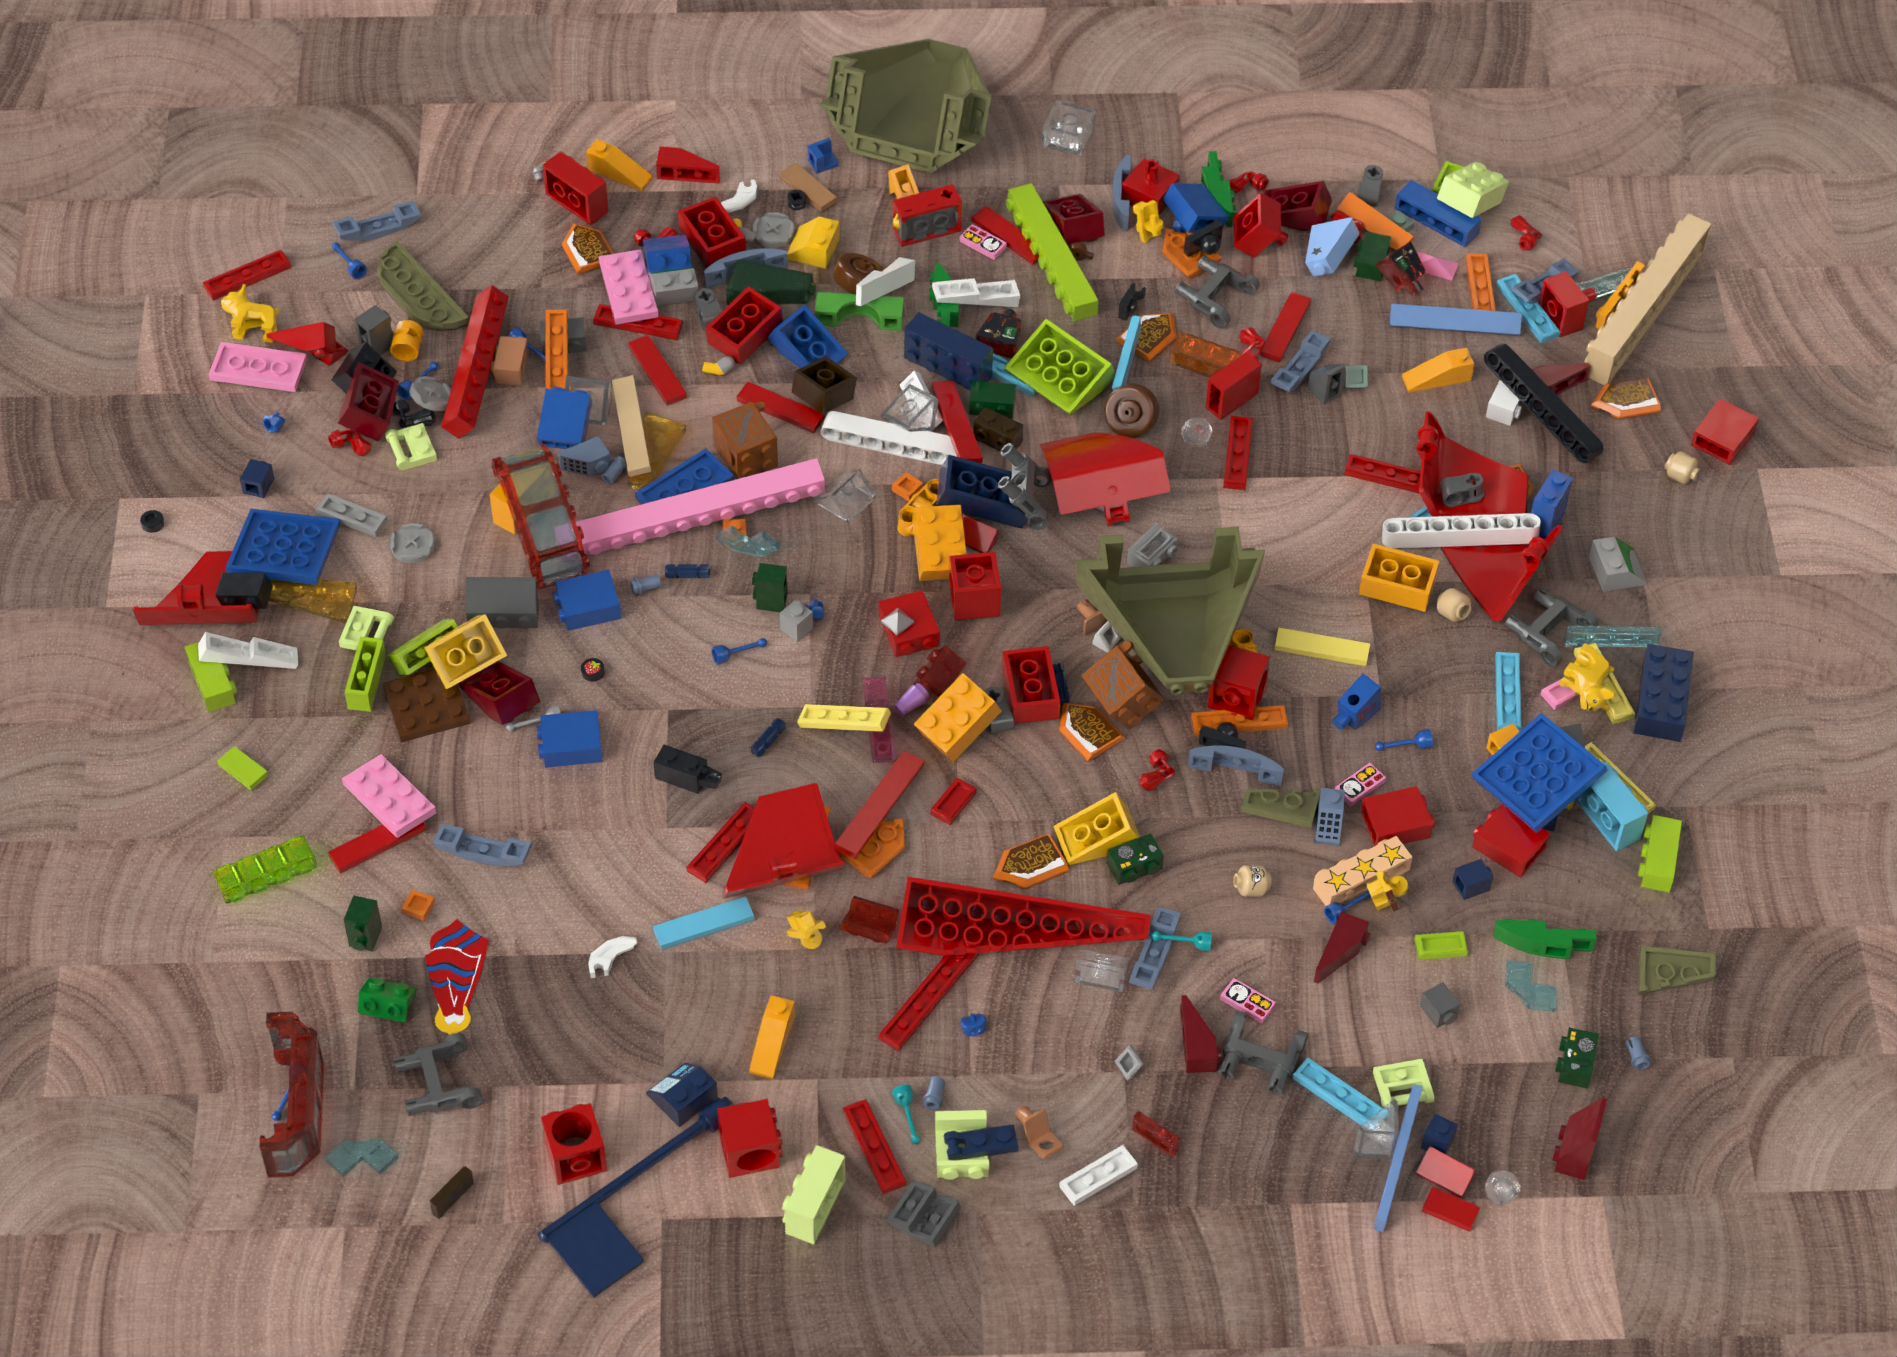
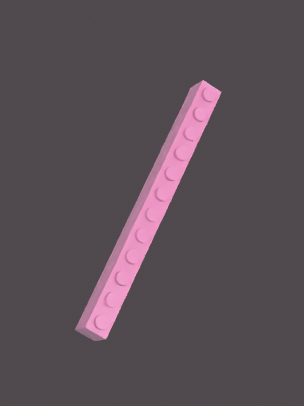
M816 458L554 527L555 538L562 561H574L583 556L597 555L602 551L619 549L632 543H642L651 538L664 537L670 533L687 531L700 525L706 526L719 520H729L734 516L751 514L764 508L776 507L779 504L796 502L799 499L810 496L815 497L825 493V479Z

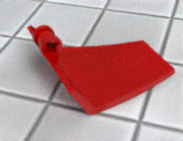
M1431 411L1425 412L1424 426L1418 430L1419 441L1416 449L1421 458L1419 494L1432 517L1527 513L1529 479L1527 473L1491 460L1447 438ZM1469 473H1478L1483 477V485L1481 487L1484 490V498L1481 501L1455 507L1444 505L1439 488L1441 480Z
M1093 432L1040 444L1053 481L1058 510L1061 515L1103 506L1108 527L1113 526V523L1123 521L1129 523L1130 516L1127 501L1167 493L1171 490L1163 451L1145 442L1117 434Z
M1559 524L1551 530L1546 539L1533 537L1529 544L1450 546L1440 548L1471 595L1493 621L1499 622L1511 608L1564 527Z
M207 551L156 607L139 608L134 606L133 612L139 625L257 623L259 609H254L252 604L221 606L215 594L222 573H226V565L232 551Z
M817 783L758 797L727 884L724 887V899L844 868V859H840L837 850L834 849V838Z

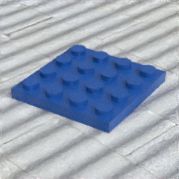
M250 509L226 565V573H265L268 579L317 585L340 528V519Z
M1541 713L1471 775L1479 785L1537 833L1608 770L1605 764Z

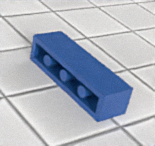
M1410 180L1397 193L1396 210L1459 245L1466 247L1479 234L1482 218L1478 216L1471 218L1438 200V194L1425 188L1423 185Z

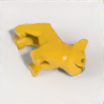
M245 284L242 285L238 292H229L227 296L222 298L221 305L223 310L232 314L233 317L231 327L235 328L232 331L234 339L243 340L248 329L261 327V330H264L266 333L277 331L279 308L274 309L269 305L250 302L247 299ZM265 333L262 337L263 342L273 343V340L266 338Z
M1584 644L1579 651L1580 654L1575 663L1570 662L1565 669V676L1561 679L1559 685L1570 687L1581 696V709L1594 712L1602 709L1607 712L1609 706L1605 701L1613 698L1615 693L1610 689L1603 688L1602 683L1609 673L1614 672V667L1610 666L1609 662L1596 649L1588 644Z

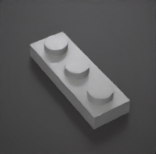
M329 493L326 494L316 508L317 515L340 519V524L373 537H377L388 522L386 515Z

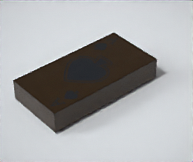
M466 1166L462 1167L430 1200L432 1214L438 1219L474 1184L472 1171Z

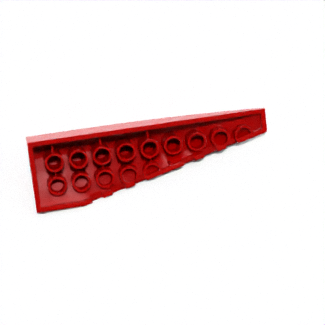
M907 877L896 949L940 956H954L1147 940L1151 915Z

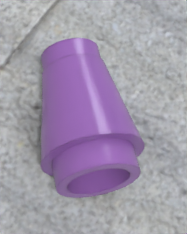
M917 683L915 686L911 685L894 707L901 716H904L926 704V700L930 696L926 689Z

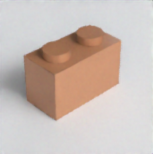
M500 336L499 345H496L494 352L496 359L492 361L490 373L494 374L495 384L521 386L528 357L527 338Z

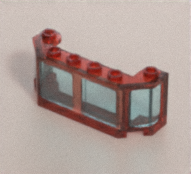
M545 444L536 449L505 458L498 457L492 459L491 468L494 477H497L498 483L501 484L528 562V570L532 577H536L537 590L553 586L556 581L587 575L590 562L583 548V530L581 526L576 525L575 518H577L575 508L573 505H569L567 499L570 497L566 484L562 485L560 479L562 471L559 463L555 464L551 451H548Z
M292 1011L270 1012L266 1014V1026L269 1029L272 1040L274 1058L281 1065H290L287 1123H274L273 1136L266 1139L265 1135H260L259 1147L268 1178L295 1176L321 1153L324 1060L318 1034L313 1028H308Z

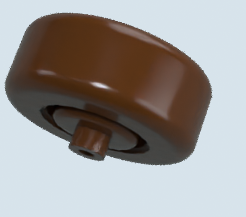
M846 253L839 257L833 271V277L841 288L851 294H856V285L872 271L882 272L884 269L875 260L865 255Z
M1126 384L1116 388L1108 396L1104 406L1105 420L1110 429L1116 434L1136 438L1146 434L1155 426L1159 417V404L1155 395L1145 386Z

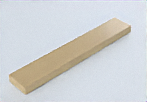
M631 375L612 380L629 477L652 472L634 376Z

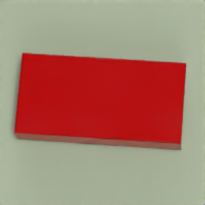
M956 778L930 809V815L951 825L975 796L977 788Z
M1434 1187L1431 1188L1422 1208V1212L1468 1232L1471 1231L1480 1210L1479 1206Z

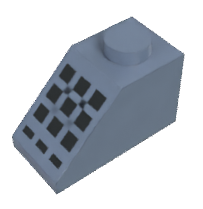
M599 436L558 453L559 467L567 472L592 477L599 473H604L611 465V455Z
M1321 788L1315 843L1339 846L1345 790Z

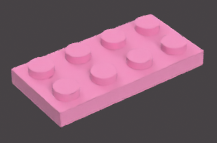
M641 249L599 256V264L615 324L657 318L658 310Z
M221 342L209 372V379L211 381L296 392L307 362V355L305 353Z
M382 754L342 778L343 785L396 838L437 813L435 806Z

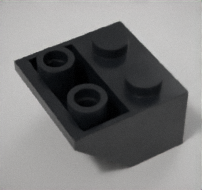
M364 342L350 350L333 376L332 381L347 394L358 363H362L392 378L397 373V370L367 342Z

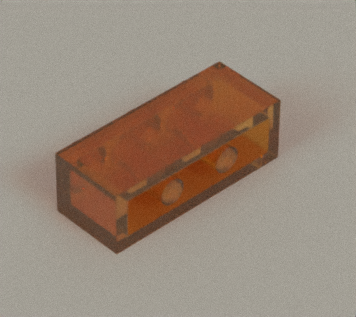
M1181 331L1171 348L1170 364L1210 378L1240 357L1242 352Z

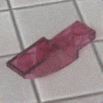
M886 676L862 678L864 707L889 708ZM890 716L883 732L867 731L872 763L896 761L892 719Z

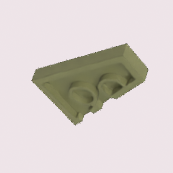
M1247 789L1241 812L1311 828L1321 789H1313V792H1301L1300 789H1291V792H1278L1276 789Z
M1641 946L1638 995L1714 980L1716 953Z

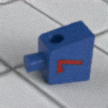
M1363 673L1338 700V715L1332 720L1333 724L1339 730H1343L1347 725L1358 729L1381 709V686Z

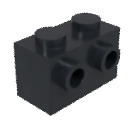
M222 573L215 596L221 606L252 604L254 609H266L273 585L265 573Z

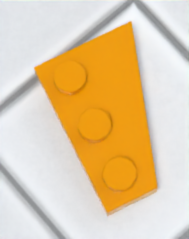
M1637 261L1606 304L1599 308L1596 313L1597 322L1595 328L1600 329L1601 326H1606L1609 315L1617 311L1620 300H1625L1629 288L1632 285H1636L1639 274L1644 270V264Z

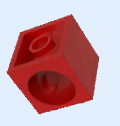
M995 552L949 556V589L954 621L1000 616L1001 582Z
M1229 645L1213 684L1209 685L1208 708L1232 712L1231 715L1236 716L1239 714L1244 716L1245 719L1253 721L1256 710L1267 689L1270 656Z
M768 1098L717 1109L719 1137L729 1178L779 1168V1158L783 1157L781 1146L783 1142L780 1129L777 1130L776 1126L777 1116L775 1108H770Z
M591 1103L577 1104L570 1109L552 1111L545 1116H541L544 1142L557 1185L607 1172L605 1147ZM578 1137L586 1139L584 1143L577 1146H564L561 1144L569 1138Z

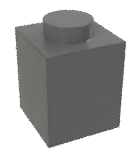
M1444 982L1423 992L1420 1007L1438 1028L1444 1024L1449 1025L1457 1019L1460 1003Z

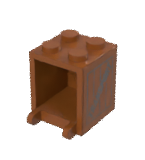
M752 401L712 417L714 447L735 479L763 473L778 467L777 437L760 413L765 409V403L762 401L757 403Z
M1125 641L1120 646L1116 645L1081 676L1107 713L1130 730L1132 727L1137 726L1147 714L1155 711L1165 698L1140 665L1143 662L1137 654L1133 657L1128 654L1132 650L1133 644L1130 641Z

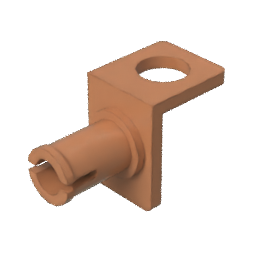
M1084 599L1086 604L1081 601L1077 605V610L1086 618L1084 620L1083 633L1088 635L1102 627L1108 620L1088 599Z
M1021 1106L1017 1109L1015 1116L1024 1125L1027 1144L1042 1159H1046L1064 1148L1063 1144L1050 1132L1045 1109L1035 1113L1028 1106ZM1044 1142L1054 1143L1051 1149L1043 1150L1040 1148V1145Z

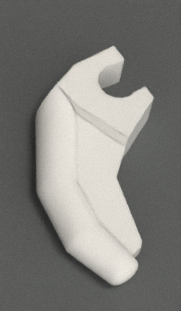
M751 180L750 187H746L743 182H740L736 195L731 199L721 202L728 213L742 210L756 200L757 185L755 180Z
M627 936L607 940L594 950L590 955L588 963L591 978H596L595 970L598 968L604 970L605 976L609 975L617 955L634 949V945H637V939Z

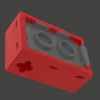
M953 184L893 200V231L901 247L961 232L962 200Z

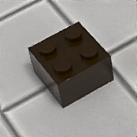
M825 356L794 372L792 393L821 414H824L854 399L857 377Z

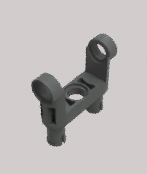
M1204 255L1197 267L1212 275L1211 278L1200 290H1195L1181 281L1177 285L1175 293L1190 301L1192 307L1210 317V321L1214 326L1223 329L1231 321L1230 315L1225 311L1224 307L1212 301V299L1226 283L1244 294H1254L1260 287V282L1252 274L1243 275L1228 265L1218 264Z
M1008 443L1001 449V455L1012 463L1011 479L1008 476L1001 478L998 482V487L1009 496L1010 502L1028 518L1030 528L1035 530L1045 529L1048 525V514L1033 499L1034 485L1046 487L1051 483L1049 469L1039 467L1027 454H1021L1011 443ZM1045 476L1047 479L1039 480L1036 477ZM1034 517H1041V518H1043L1044 520H1042V521H1036V520H1034L1033 518H1034Z
M1541 587L1534 594L1533 600L1545 606L1547 610L1529 625L1515 614H1512L1511 617L1509 616L1505 623L1506 627L1520 635L1521 641L1539 652L1541 659L1547 665L1554 667L1562 660V654L1556 647L1557 645L1545 636L1563 619L1581 631L1585 630L1587 632L1593 631L1599 625V620L1593 612L1589 610L1582 612L1562 597L1556 598Z
M1236 1010L1231 1022L1230 1033L1223 1049L1224 1060L1218 1071L1219 1076L1224 1078L1227 1072V1080H1231L1234 1078L1238 1063L1249 1065L1272 1073L1266 1090L1272 1094L1276 1086L1275 1095H1281L1286 1079L1293 1074L1299 1054L1303 1053L1308 1033L1298 1030L1297 1034L1293 1035L1287 1054L1241 1040L1246 1013Z
M451 1034L444 1039V1042L418 1048L414 1054L394 1058L397 1074L416 1068L423 1070L428 1088L427 1095L405 1100L408 1116L428 1110L435 1113L457 1106L471 1109L483 1102L481 1091L478 1088H468L466 1086L443 1092L435 1062L456 1057L458 1053L465 1051L468 1044L464 1034Z

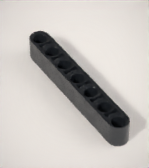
M1502 343L1484 354V362L1487 367L1579 462L1588 463L1603 453L1604 447L1600 439L1510 346Z

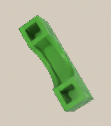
M817 292L815 316L825 327H837L841 321L851 316H865L874 320L880 330L902 331L904 297L881 296L862 306L856 305V294Z

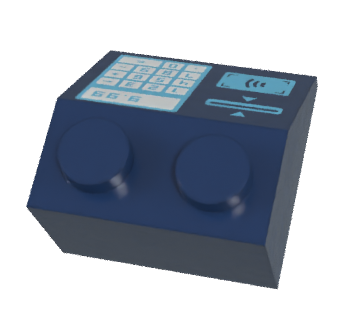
M684 1063L649 1089L646 1095L680 1127L718 1098L717 1082L701 1066Z

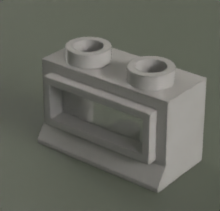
M1155 523L1128 549L1127 564L1131 567L1163 565L1168 558L1171 559L1175 556L1178 550V539L1162 529L1158 523Z

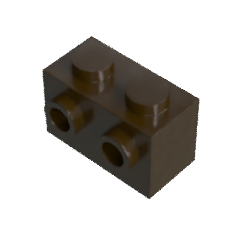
M984 407L974 420L973 433L977 441L999 451L1008 443H1011L1017 450L1023 442L1024 424Z

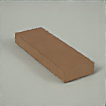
M795 163L780 172V178L794 190L803 191L806 194V200L820 212L837 203V197L799 164Z

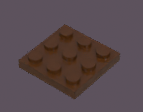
M436 669L383 683L401 742L470 724L458 684L446 689Z

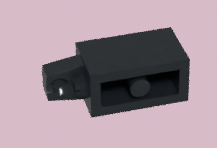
M663 744L653 762L655 779L696 794L700 792L702 786L717 789L722 780V773L707 766V759Z

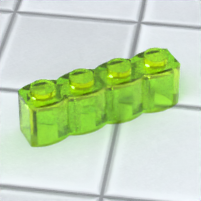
M303 835L291 838L282 845L271 846L259 854L246 856L236 863L223 865L213 871V876L225 904L236 903L248 894L262 893L271 885L284 884L294 876L307 875L317 867V863Z

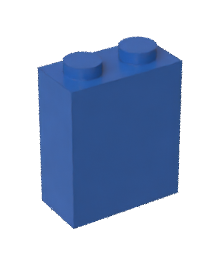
M1172 183L1163 198L1164 202L1188 233H1195L1216 220L1222 222L1224 227L1229 218L1204 184Z
M686 234L643 239L645 261L649 272L692 268L690 246Z
M560 387L546 388L536 438L539 446L568 449L586 441L593 403L590 394L583 390L570 392Z
M1554 469L1551 470L1536 495L1531 514L1537 515L1541 520L1539 537L1542 539H1546L1551 530L1559 524L1563 517L1573 477Z
M609 570L555 582L556 591L552 592L555 605H560L561 609H558L559 619L561 623L565 622L567 631L621 619L620 602Z
M597 710L540 715L541 725H536L538 740L542 739V744L538 745L539 759L544 758L545 768L602 762Z

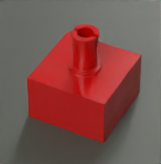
M1143 158L1122 183L1121 200H1129V205L1132 207L1141 201L1148 203L1154 200L1157 202L1158 215H1160L1167 207L1163 198L1172 183L1180 182V175L1160 166L1159 162H1155L1154 159L1147 160Z
M1259 193L1234 216V248L1253 258L1273 241L1283 246V243L1285 244L1288 240V234L1281 231V203L1262 193Z
M1567 271L1544 279L1539 304L1561 331L1559 337L1561 338L1583 330L1588 304L1590 301L1596 300L1597 297L1594 288L1589 287L1582 291Z

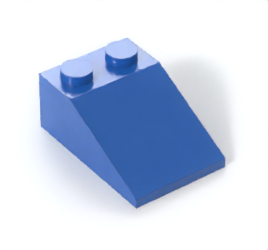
M805 304L777 326L767 338L781 355L799 368L825 356L838 363L848 354Z

